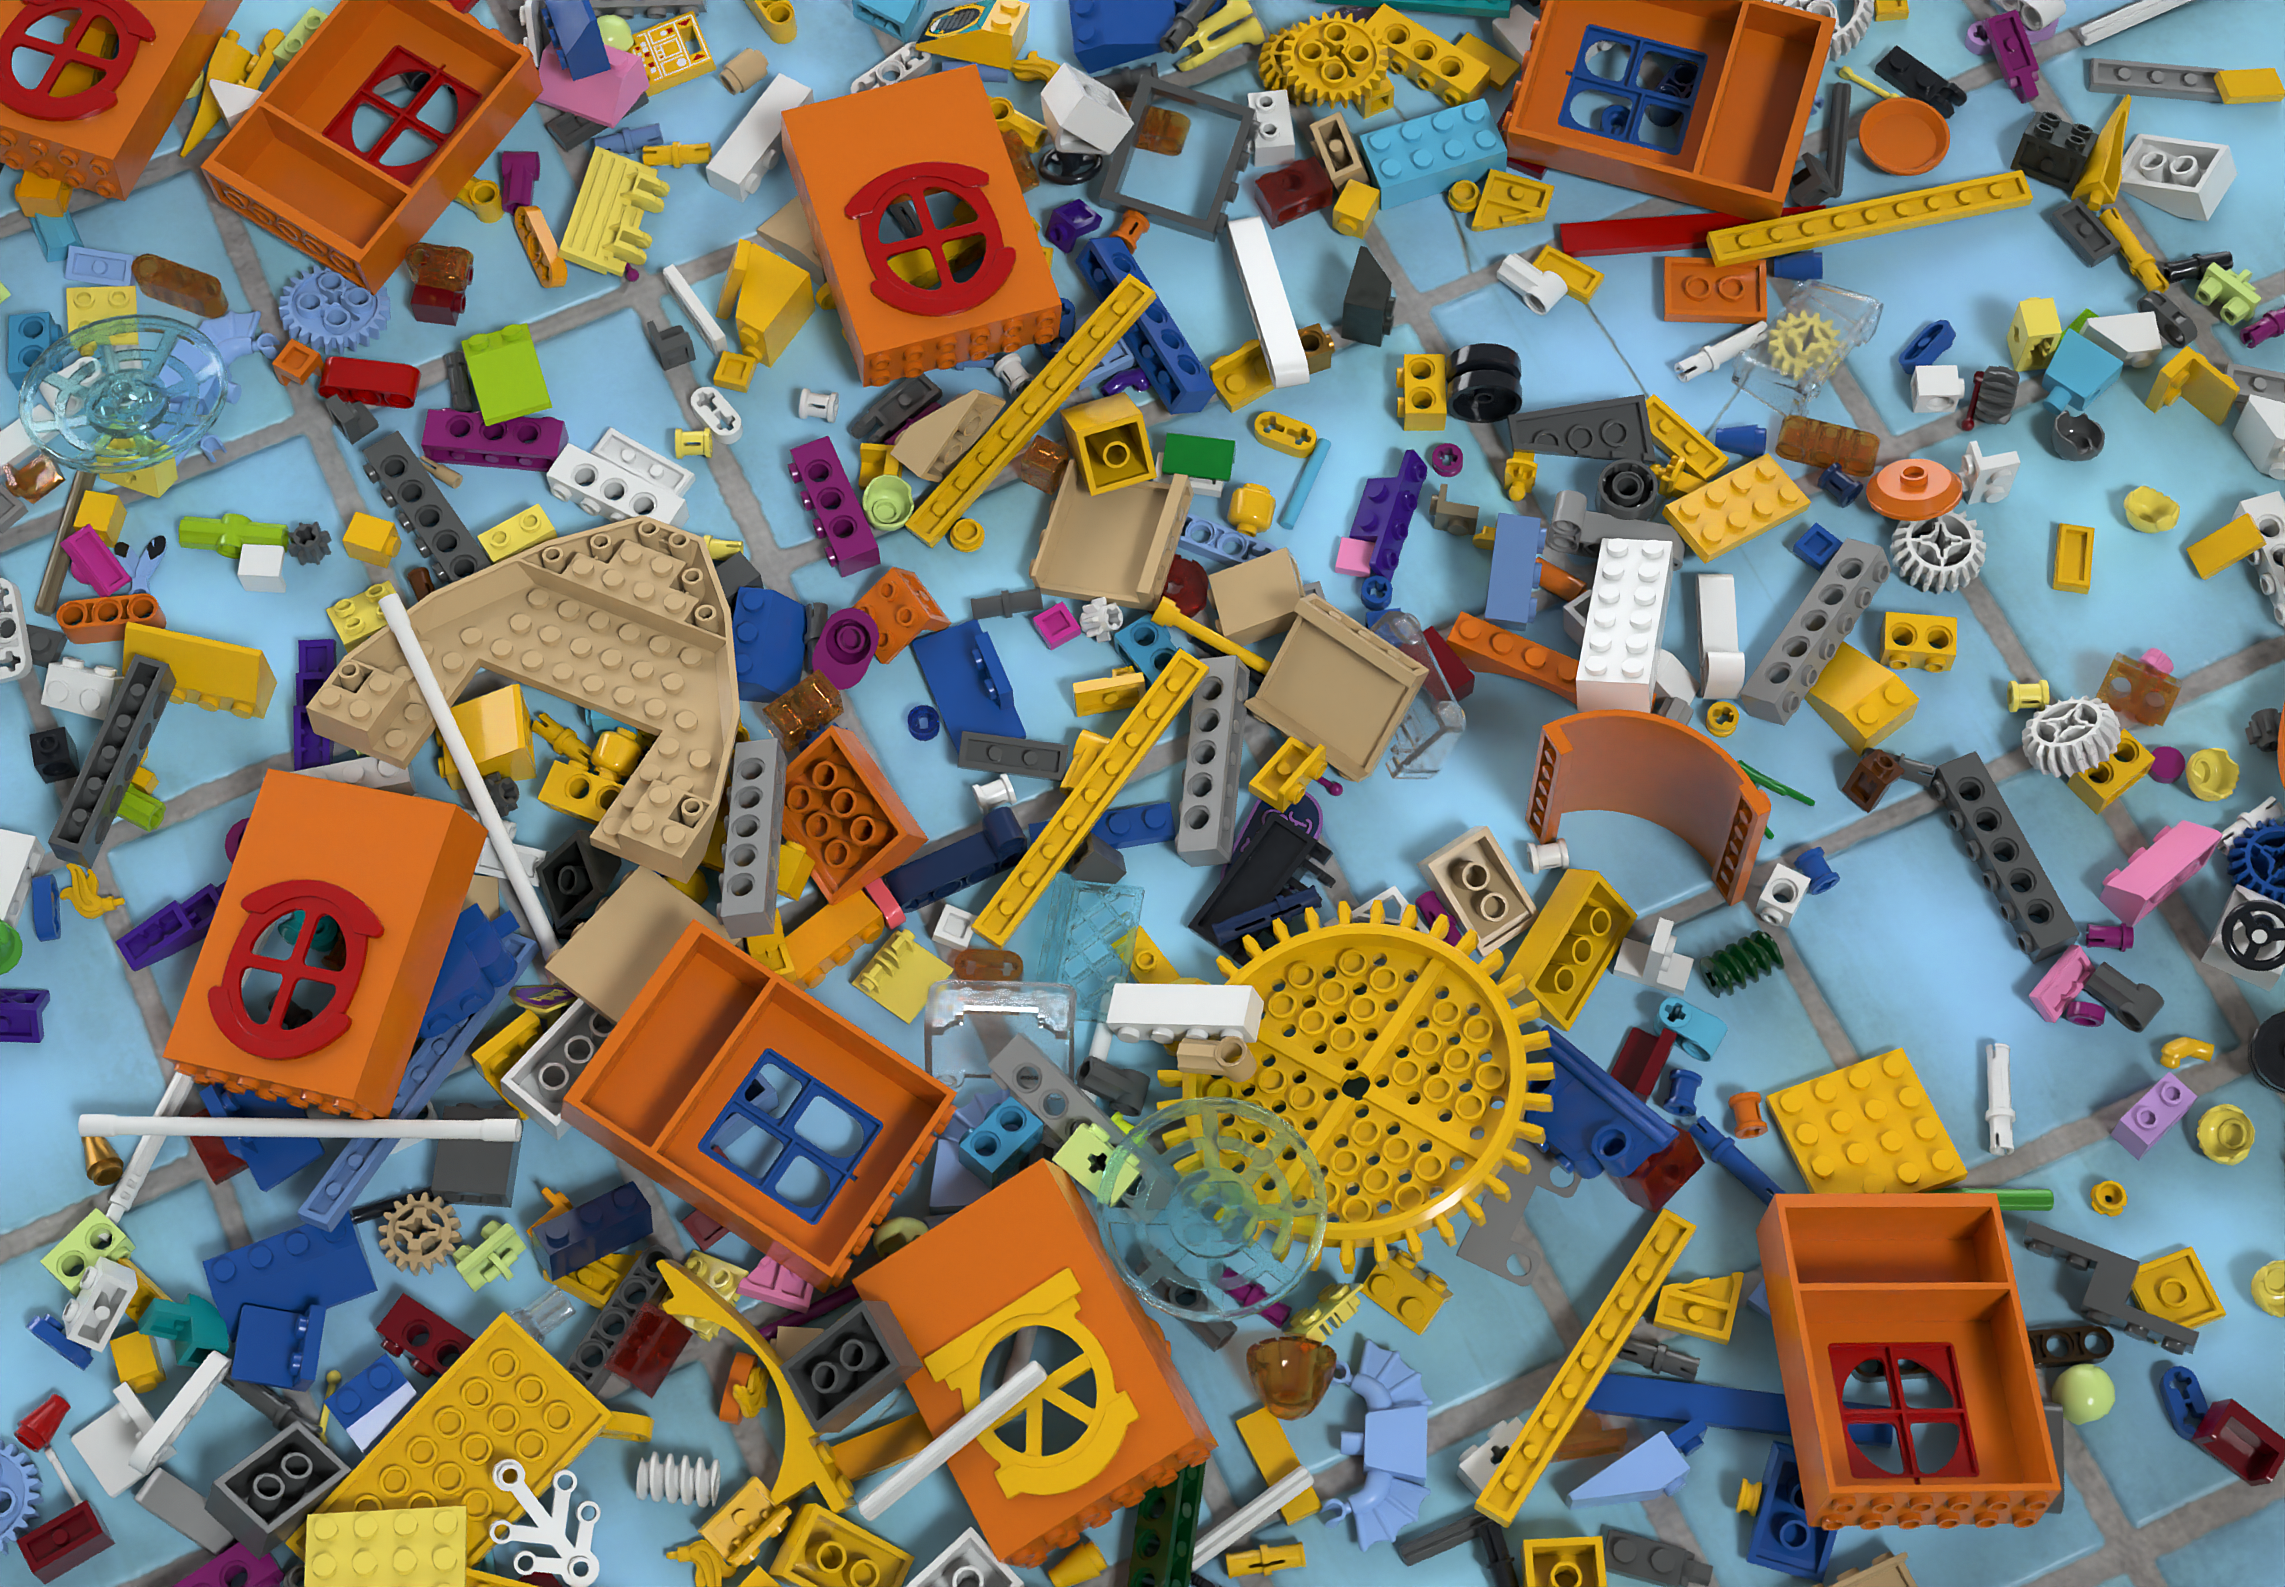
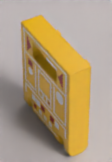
M693 10L633 34L634 43L626 51L642 58L650 85L645 91L648 97L717 69ZM697 37L702 50L690 55L685 42Z

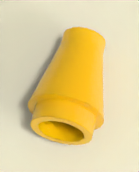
M1094 1540L1086 1544L1082 1541L1055 1567L1047 1572L1055 1587H1069L1102 1576L1101 1571L1108 1568V1564Z

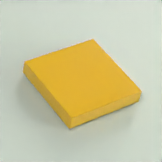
M2192 1246L2139 1266V1271L2130 1293L2137 1309L2192 1330L2223 1319L2226 1316V1312Z

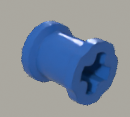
M1821 847L1806 851L1793 863L1797 870H1802L1804 875L1811 879L1809 890L1812 895H1818L1831 889L1840 880L1838 873L1832 872L1823 858L1825 853Z
M1675 1069L1670 1071L1669 1080L1672 1083L1669 1097L1664 1100L1663 1109L1677 1116H1694L1697 1109L1694 1105L1696 1090L1701 1086L1703 1078L1689 1070Z

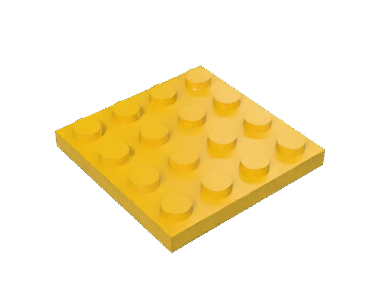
M1902 1047L1766 1096L1765 1103L1811 1194L1925 1193L1960 1182L1967 1177L1968 1172Z

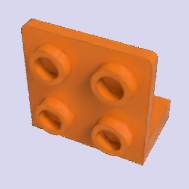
M892 567L852 607L869 614L877 624L879 641L874 654L882 664L886 665L921 631L929 629L940 632L952 624L916 574L896 567Z

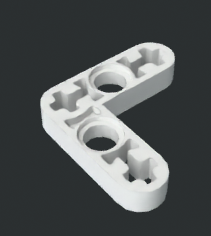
M917 41L906 44L857 78L851 85V94L919 78L932 65L931 53L915 50ZM912 56H915V57H917V58L922 57V60L919 61V60L916 59V58H914V59L911 60V57H912ZM888 71H897L900 77L894 81H888L883 78V75Z
M0 578V593L2 587L9 591V595L3 597L4 605L0 601V627L4 621L12 619L16 624V630L9 638H3L0 633V663L11 662L13 660L12 655L20 658V663L15 665V670L7 666L0 667V684L24 678L30 673L32 668V656L21 593L15 583ZM4 607L13 610V612H5Z

